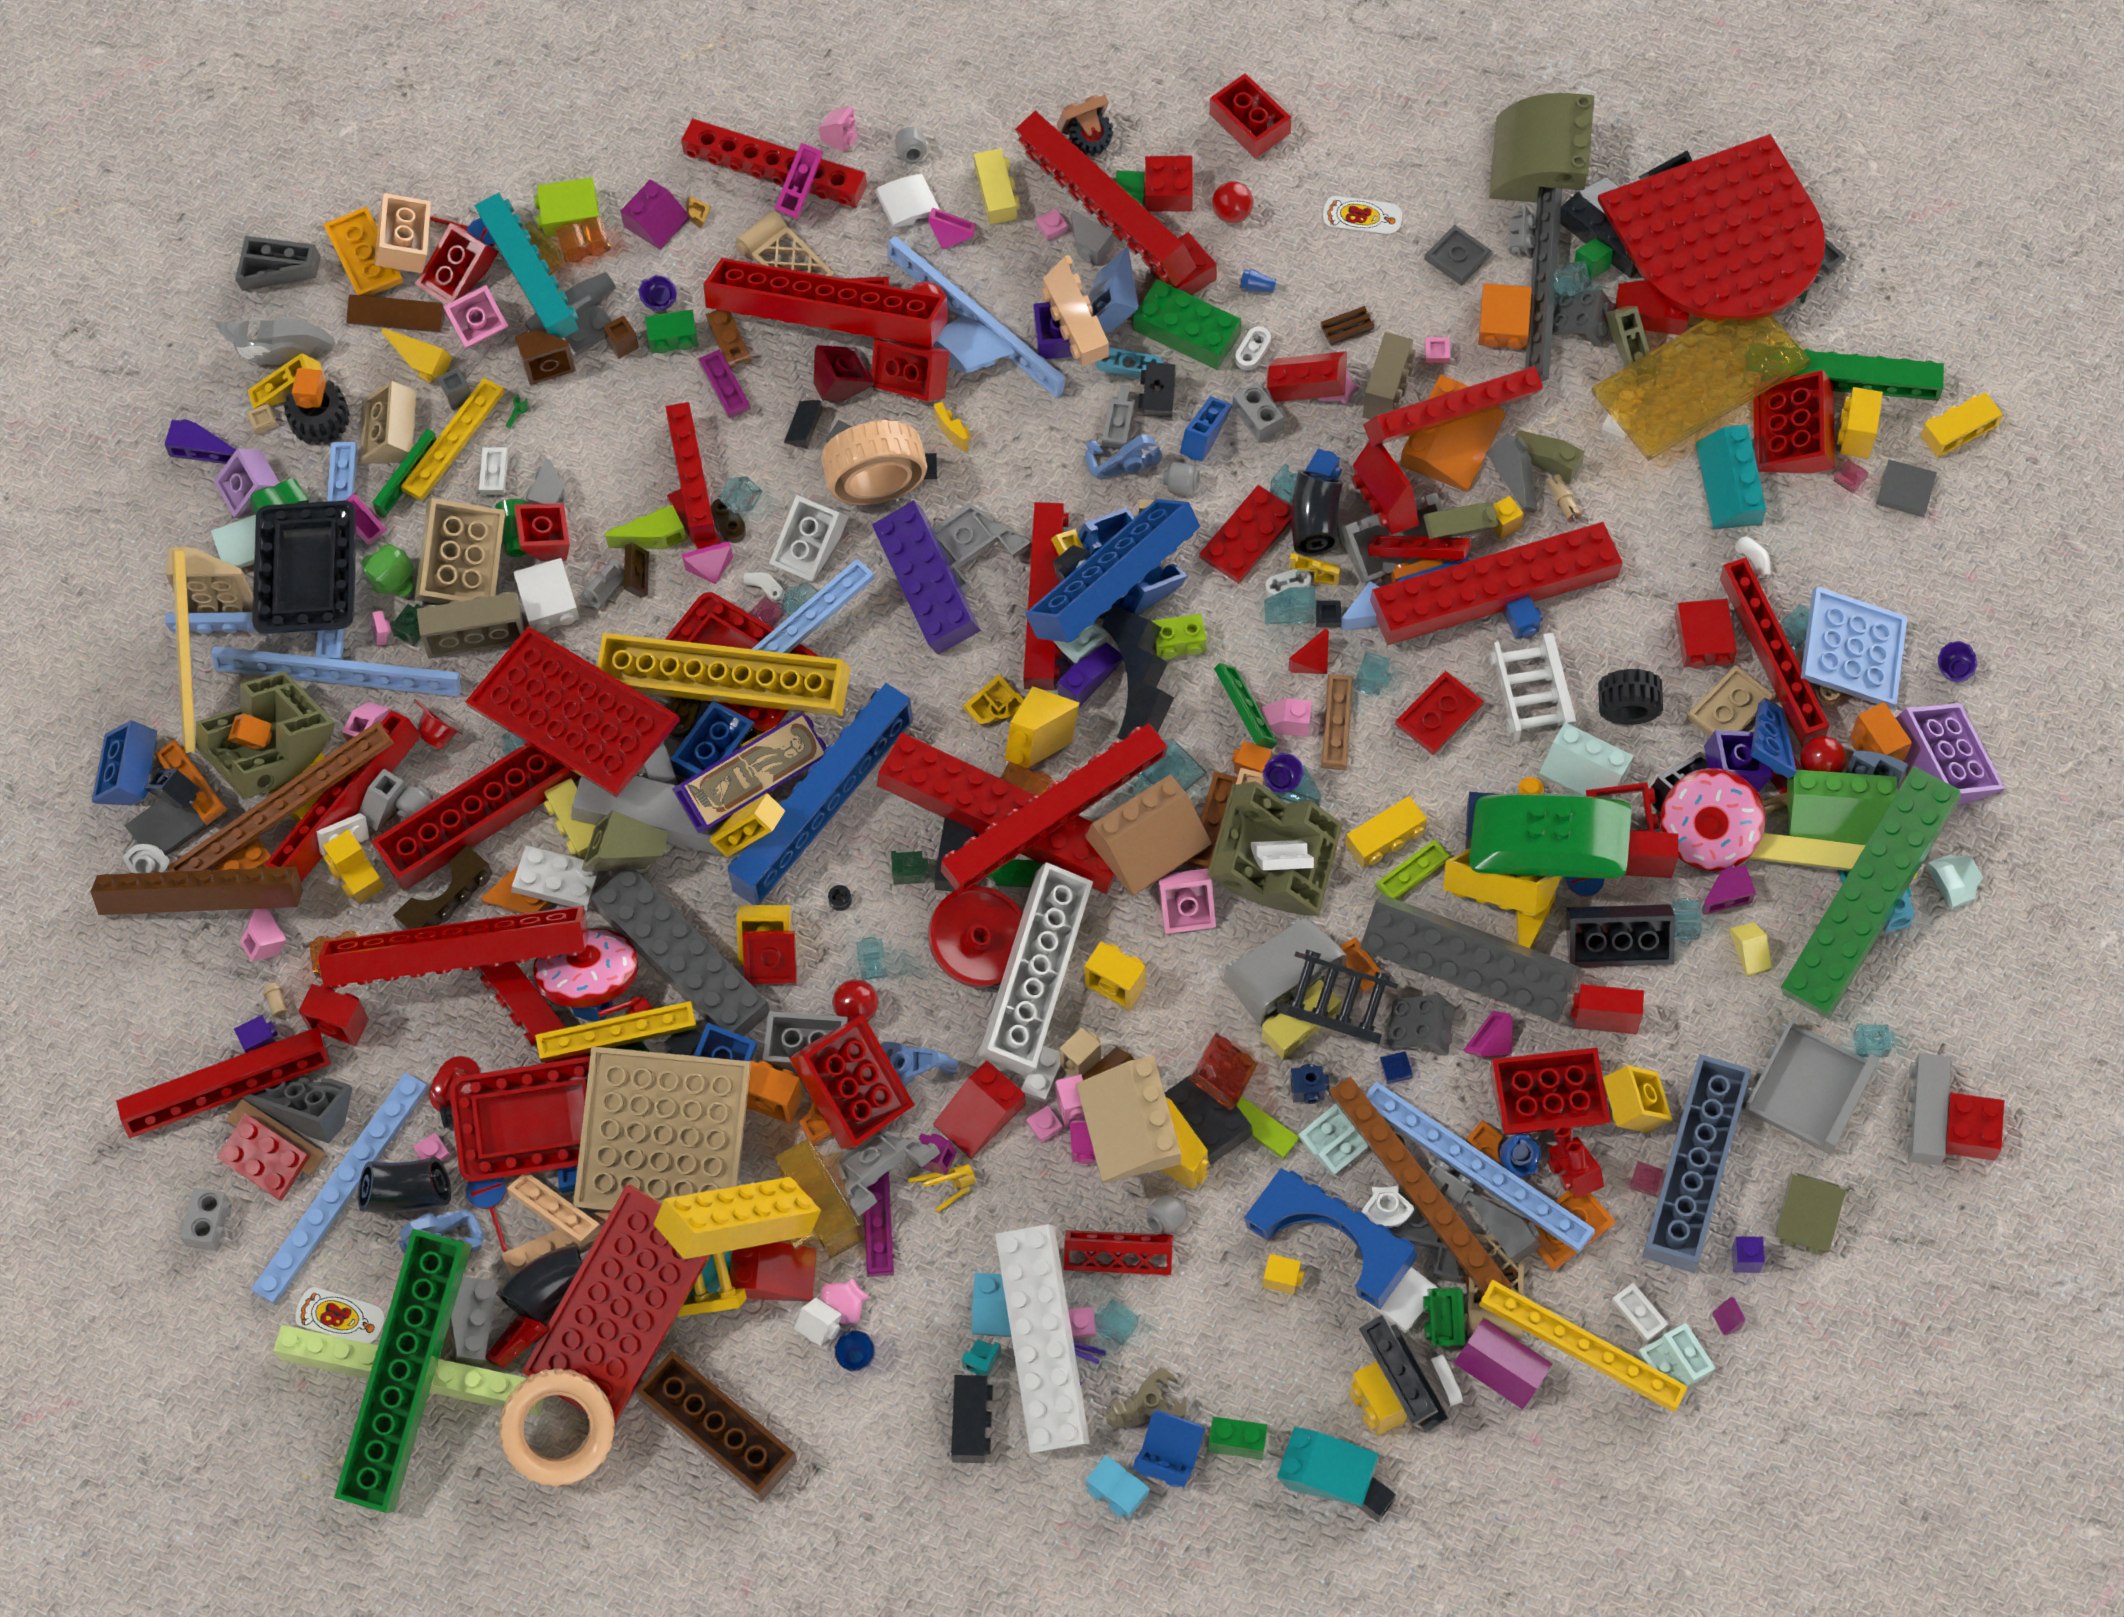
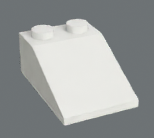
M796 495L769 564L814 582L840 540L849 515Z

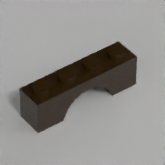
M467 845L449 862L452 869V880L448 889L439 897L431 900H418L411 897L393 914L397 926L402 930L437 926L441 922H446L459 905L469 901L476 889L488 883L492 875L489 864Z

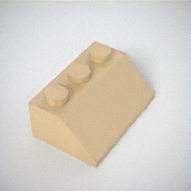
M390 381L364 399L360 448L361 463H398L405 459L414 447V416L417 406L415 390Z

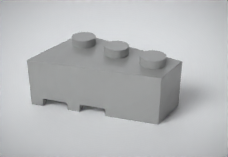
M463 1276L449 1323L455 1363L479 1368L483 1367L498 1282Z

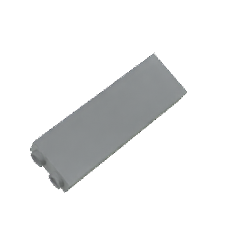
M581 776L572 805L571 820L595 825L614 810L669 832L667 842L716 855L722 854L709 841L720 822L697 833L672 790L676 786L634 776L616 798Z

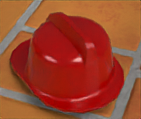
M414 699L424 710L418 725V731L426 743L437 749H442L456 733L463 735L461 732L448 726L420 701Z
M465 1056L452 1057L440 1067L438 1073L433 1078L428 1093L429 1101L434 1109L440 1112V1105H445V1107L451 1106L450 1085L455 1078L480 1073V1068L474 1060Z

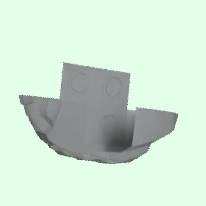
M275 318V321L260 320L257 340L247 339L249 320L242 323L232 321L215 323L216 328L227 340L228 344L251 363L283 365L301 353L309 356L315 348L329 350L333 349L335 344L334 338L326 331L297 319Z

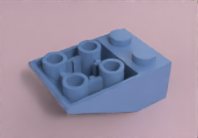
M1127 247L1098 272L1088 295L1093 310V315L1091 316H1097L1104 332L1111 333L1138 309L1130 253Z

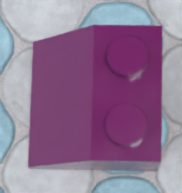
M651 179L620 211L624 228L659 250L690 219L686 210L670 191Z

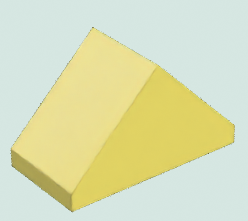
M1755 922L1729 928L1745 975L1750 976L1771 970L1767 934Z

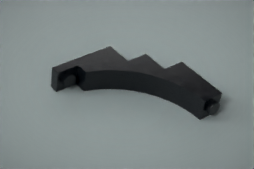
M1112 605L1111 609L1102 613L1099 618L1104 620L1102 627L1116 642L1123 657L1127 673V704L1123 722L1117 738L1123 741L1129 737V733L1138 726L1142 728L1148 723L1158 733L1174 697L1156 688L1168 664L1162 658L1150 653L1162 627L1149 619Z

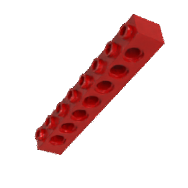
M693 118L681 139L683 153L691 158H699L713 165L730 168L735 172L747 173L757 179H766L780 186L785 184L797 154L796 150ZM821 159L815 178L818 179H814L809 193L821 199L836 201L843 206L857 208L867 187L866 172Z

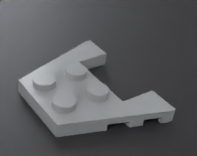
M970 503L933 528L964 594L971 589V586L958 569L993 544L1000 541L1013 559L1032 547L1028 539L1020 537L1007 526L1004 527L996 522L993 517Z
M882 1129L858 1146L849 1148L836 1158L835 1162L856 1215L860 1216L877 1202L874 1195L866 1187L874 1184L888 1170L895 1168L901 1160L908 1156L922 1168L939 1155L940 1151L935 1144L929 1143L925 1145L920 1140L914 1138L911 1140L903 1139L900 1134Z

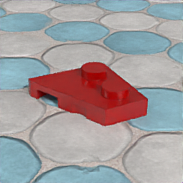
M517 1315L486 1354L485 1358L491 1364L504 1368L548 1329L538 1321Z

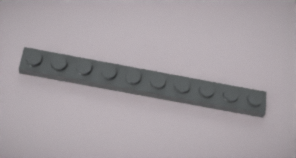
M1539 187L1537 196L1529 333L1525 359V369L1535 366L1541 382L1549 379L1562 188Z

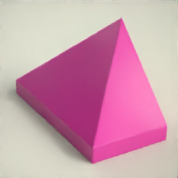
M932 207L928 222L942 249L970 239L974 235L975 223Z
M355 493L345 500L351 502L355 507L356 533L370 546L387 531V528L373 510Z
M730 541L684 553L682 558L686 571L716 584L731 562L733 554Z
M1492 1011L1463 1049L1465 1053L1482 1057L1512 1054V1016L1509 1013Z

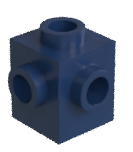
M1305 1064L1300 1068H1291L1290 1084L1293 1103L1305 1102L1306 1104H1316L1320 1100L1325 1099V1091L1330 1090L1329 1076L1328 1074H1323L1322 1066Z

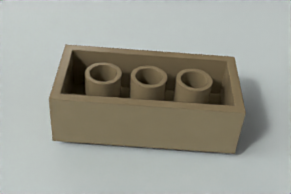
M503 592L490 597L479 596L473 600L451 601L449 604L427 605L424 608L417 609L420 637L428 658L514 644L526 629L524 615L516 592Z

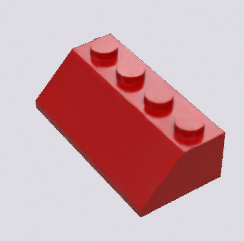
M1368 441L1353 464L1354 475L1351 476L1355 489L1360 490L1364 502H1369L1373 515H1378L1381 526L1386 527L1391 535L1418 526L1419 521L1412 484L1383 444L1371 447Z

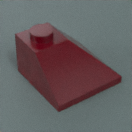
M816 345L813 383L823 401H844L873 386L875 382L857 348Z

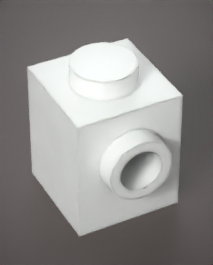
M814 1298L801 1309L794 1329L806 1336L810 1341L821 1346L828 1339L833 1340L840 1330L838 1324L842 1314L818 1298Z

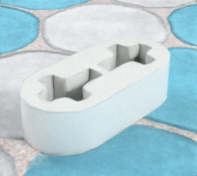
M1292 569L1271 576L1266 581L1265 593L1269 599L1274 601L1304 593L1310 588L1311 575L1308 571ZM1300 577L1301 580H1304V583L1300 584L1296 581V578ZM1277 585L1281 589L1277 592L1276 589H1272V586Z
M1440 1355L1429 1359L1431 1371L1446 1404L1451 1407L1463 1402L1461 1392L1445 1357Z

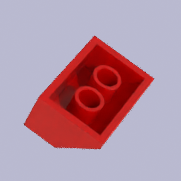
M1347 352L1276 358L1268 366L1267 389L1273 401L1282 402L1345 396Z

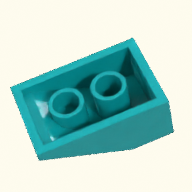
M1294 1426L1277 1478L1291 1491L1362 1506L1379 1454L1318 1431Z

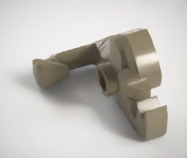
M1160 1367L1142 1383L1137 1394L1131 1396L1124 1403L1122 1399H1119L1110 1404L1112 1408L1106 1412L1108 1425L1124 1428L1145 1424L1150 1421L1151 1415L1155 1410L1184 1419L1186 1415L1185 1395L1181 1404L1174 1398L1175 1409L1170 1411L1167 1407V1400L1161 1397L1163 1394L1162 1390L1156 1385L1157 1382H1160L1168 1389V1381L1177 1383L1175 1376Z

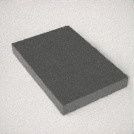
M160 799L124 826L138 844L157 846L167 856L218 818L206 825L192 805L185 808H175Z

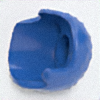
M1515 1134L1502 1144L1500 1161L1505 1169L1517 1177H1525L1538 1170L1537 1164L1540 1160L1541 1149L1534 1138L1526 1134Z

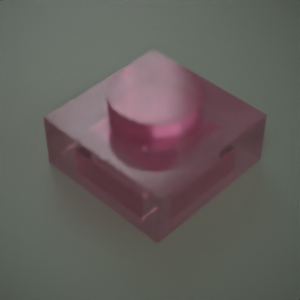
M1848 459L1834 475L1833 481L1854 494L1867 478L1869 472Z
M764 596L749 614L773 627L784 616V609Z
M1638 1161L1629 1189L1655 1197L1663 1169Z

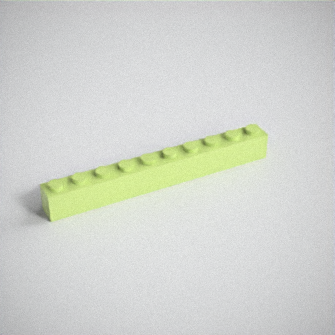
M281 1325L273 1351L279 1360L369 1379L378 1346ZM439 1359L429 1393L503 1408L510 1392L526 1378ZM545 1398L535 1403L527 1414L540 1417Z

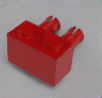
M1562 1125L1557 1127L1554 1131L1557 1145L1549 1148L1551 1159L1548 1160V1165L1552 1174L1559 1176L1563 1189L1565 1191L1569 1190L1573 1197L1577 1199L1603 1188L1604 1182L1601 1167L1579 1137L1572 1138V1130L1569 1126Z

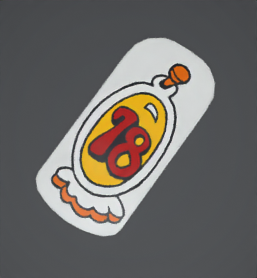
M1331 196L1325 203L1323 218L1325 224L1329 227L1391 234L1396 232L1401 226L1402 211L1397 205L1392 203Z
M312 1287L304 1293L298 1303L295 1315L296 1323L301 1327L368 1344L379 1336L385 1318L383 1311L378 1306L317 1287Z

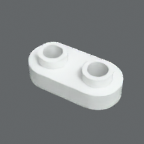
M1254 327L1245 336L1236 351L1235 361L1240 369L1249 371L1259 365L1271 344V334L1266 328Z

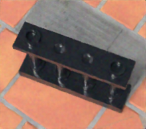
M1306 949L1305 954L1296 951L1294 956L1304 959L1305 963L1294 998L1289 1001V1004L1279 1002L1276 1012L1380 1044L1382 1034L1374 1032L1375 1026H1373L1385 985L1395 989L1398 987L1397 983L1390 982L1391 976L1376 972L1375 976L1340 966L1320 959V953ZM1317 963L1329 968L1317 1006L1313 1007L1311 1012L1304 1009L1305 1004H1303L1315 964ZM1342 971L1351 974L1352 977L1340 1014H1337L1336 1018L1333 1019L1327 1017L1328 1011L1326 1010L1338 972ZM1364 978L1375 982L1363 1022H1360L1359 1026L1350 1024L1352 1020L1350 1015L1361 980Z
M1380 1315L1358 1328L1411 1423L1414 1426L1420 1423L1424 1432L1427 1433L1449 1420L1448 1415L1397 1325L1394 1324L1390 1327L1385 1316Z

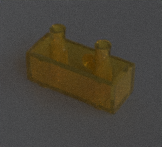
M810 1138L775 1156L782 1178L791 1177L796 1181L797 1185L821 1210L810 1236L789 1240L794 1250L817 1238L829 1258H833L865 1239L862 1226L852 1206L848 1204L825 1165L822 1155L816 1150Z

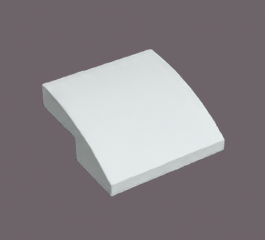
M922 174L891 181L875 190L892 227L914 225L916 219L929 217L932 207L940 210Z
M1302 840L1251 842L1254 858L1262 870L1314 868V858L1307 854V843Z
M1411 1267L1380 1310L1371 1304L1369 1305L1406 1333L1421 1318L1424 1312L1423 1296H1427V1289L1438 1287Z

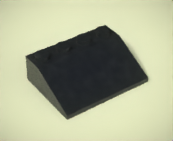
M1606 177L1586 187L1585 190L1578 191L1561 206L1560 224L1585 244L1596 238L1613 249L1611 264L1628 278H1631L1638 270L1597 201L1599 194L1619 187Z

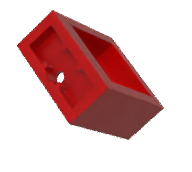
M1648 782L1586 790V796L1593 797L1642 792L1647 829L1632 831L1654 832V829H1659L1657 813L1652 814L1651 804L1655 803L1654 788H1648Z

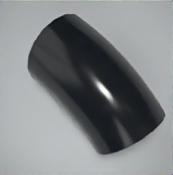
M1298 471L1292 502V540L1296 553L1304 556L1322 555L1332 551L1339 545L1338 509L1343 486L1341 480L1313 471Z
M435 1156L408 1162L387 1163L368 1161L361 1173L358 1188V1207L363 1212L405 1213L422 1211L448 1205L451 1200V1184L448 1173L441 1160Z
M578 1244L560 1247L530 1261L506 1280L496 1292V1295L517 1314L539 1322L547 1312L560 1304L582 1265Z

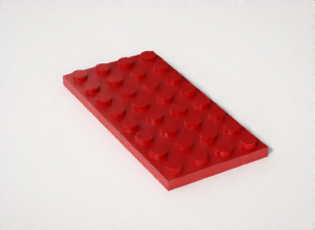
M529 626L465 701L469 708L616 798L680 721L677 714Z
M626 1184L547 1325L546 1328L548 1330L541 1336L522 1370L523 1374L530 1376L542 1370L561 1368L562 1370L569 1369L587 1376L600 1387L609 1400L613 1411L614 1425L618 1422L711 1256L710 1254L683 1259L654 1226L662 1204L631 1184ZM557 1395L588 1416L586 1410L579 1402L567 1396Z

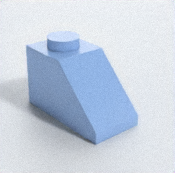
M1369 581L1343 615L1341 621V628L1343 630L1378 625L1370 597L1372 589L1379 586Z

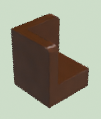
M624 315L603 326L606 341L618 359L639 348L636 332Z

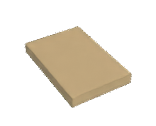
M1735 665L1687 714L1686 718L1709 737H1711L1715 730L1744 731L1756 718L1758 703L1763 698L1773 701L1775 695Z

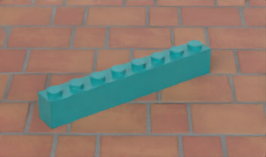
M498 192L475 204L474 207L547 333L562 339L579 330L575 322L578 319L577 313L572 305L567 307L566 304L569 303V300L564 291L558 292L557 289L560 286L554 275H548L551 271L544 259L539 260L542 256L536 244L530 245L532 238L527 229L521 230L523 223L518 214L512 215V212L515 210L509 199L503 200Z

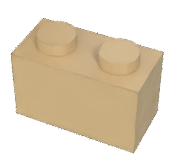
M1081 1027L1059 1048L1060 1068L1070 1077L1079 1074L1083 1075L1101 1060V1041L1092 1031L1087 1032Z

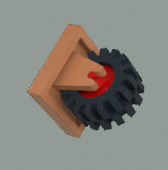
M1097 94L1085 99V103L1079 105L1072 103L1064 107V111H1062L1057 122L1059 132L1062 133L1070 130L1069 139H1072V143L1079 150L1083 151L1085 155L1087 153H1090V156H1095L1096 153L1098 155L1101 154L1103 150L1107 149L1112 140L1113 125L1112 123L1109 124L1107 116L1103 117L1109 104L1106 95L1100 97Z

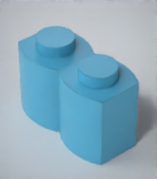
M1107 1455L1104 1456L1085 1480V1485L1088 1488L1086 1492L1097 1501L1102 1499L1109 1504L1108 1509L1119 1518L1124 1516L1130 1519L1150 1494L1149 1488L1142 1481L1127 1472Z

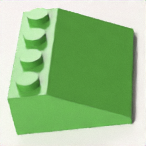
M1796 770L1797 773L1790 779H1787V836L1866 845L1897 794V777Z

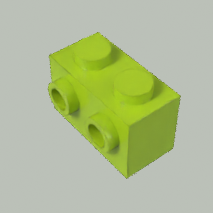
M1202 613L1152 620V622L1162 627L1154 644L1158 657L1171 659L1177 655H1198L1206 651L1207 639Z

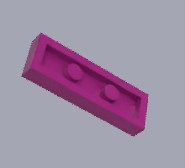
M720 349L698 358L705 376L729 419L751 410L745 394Z

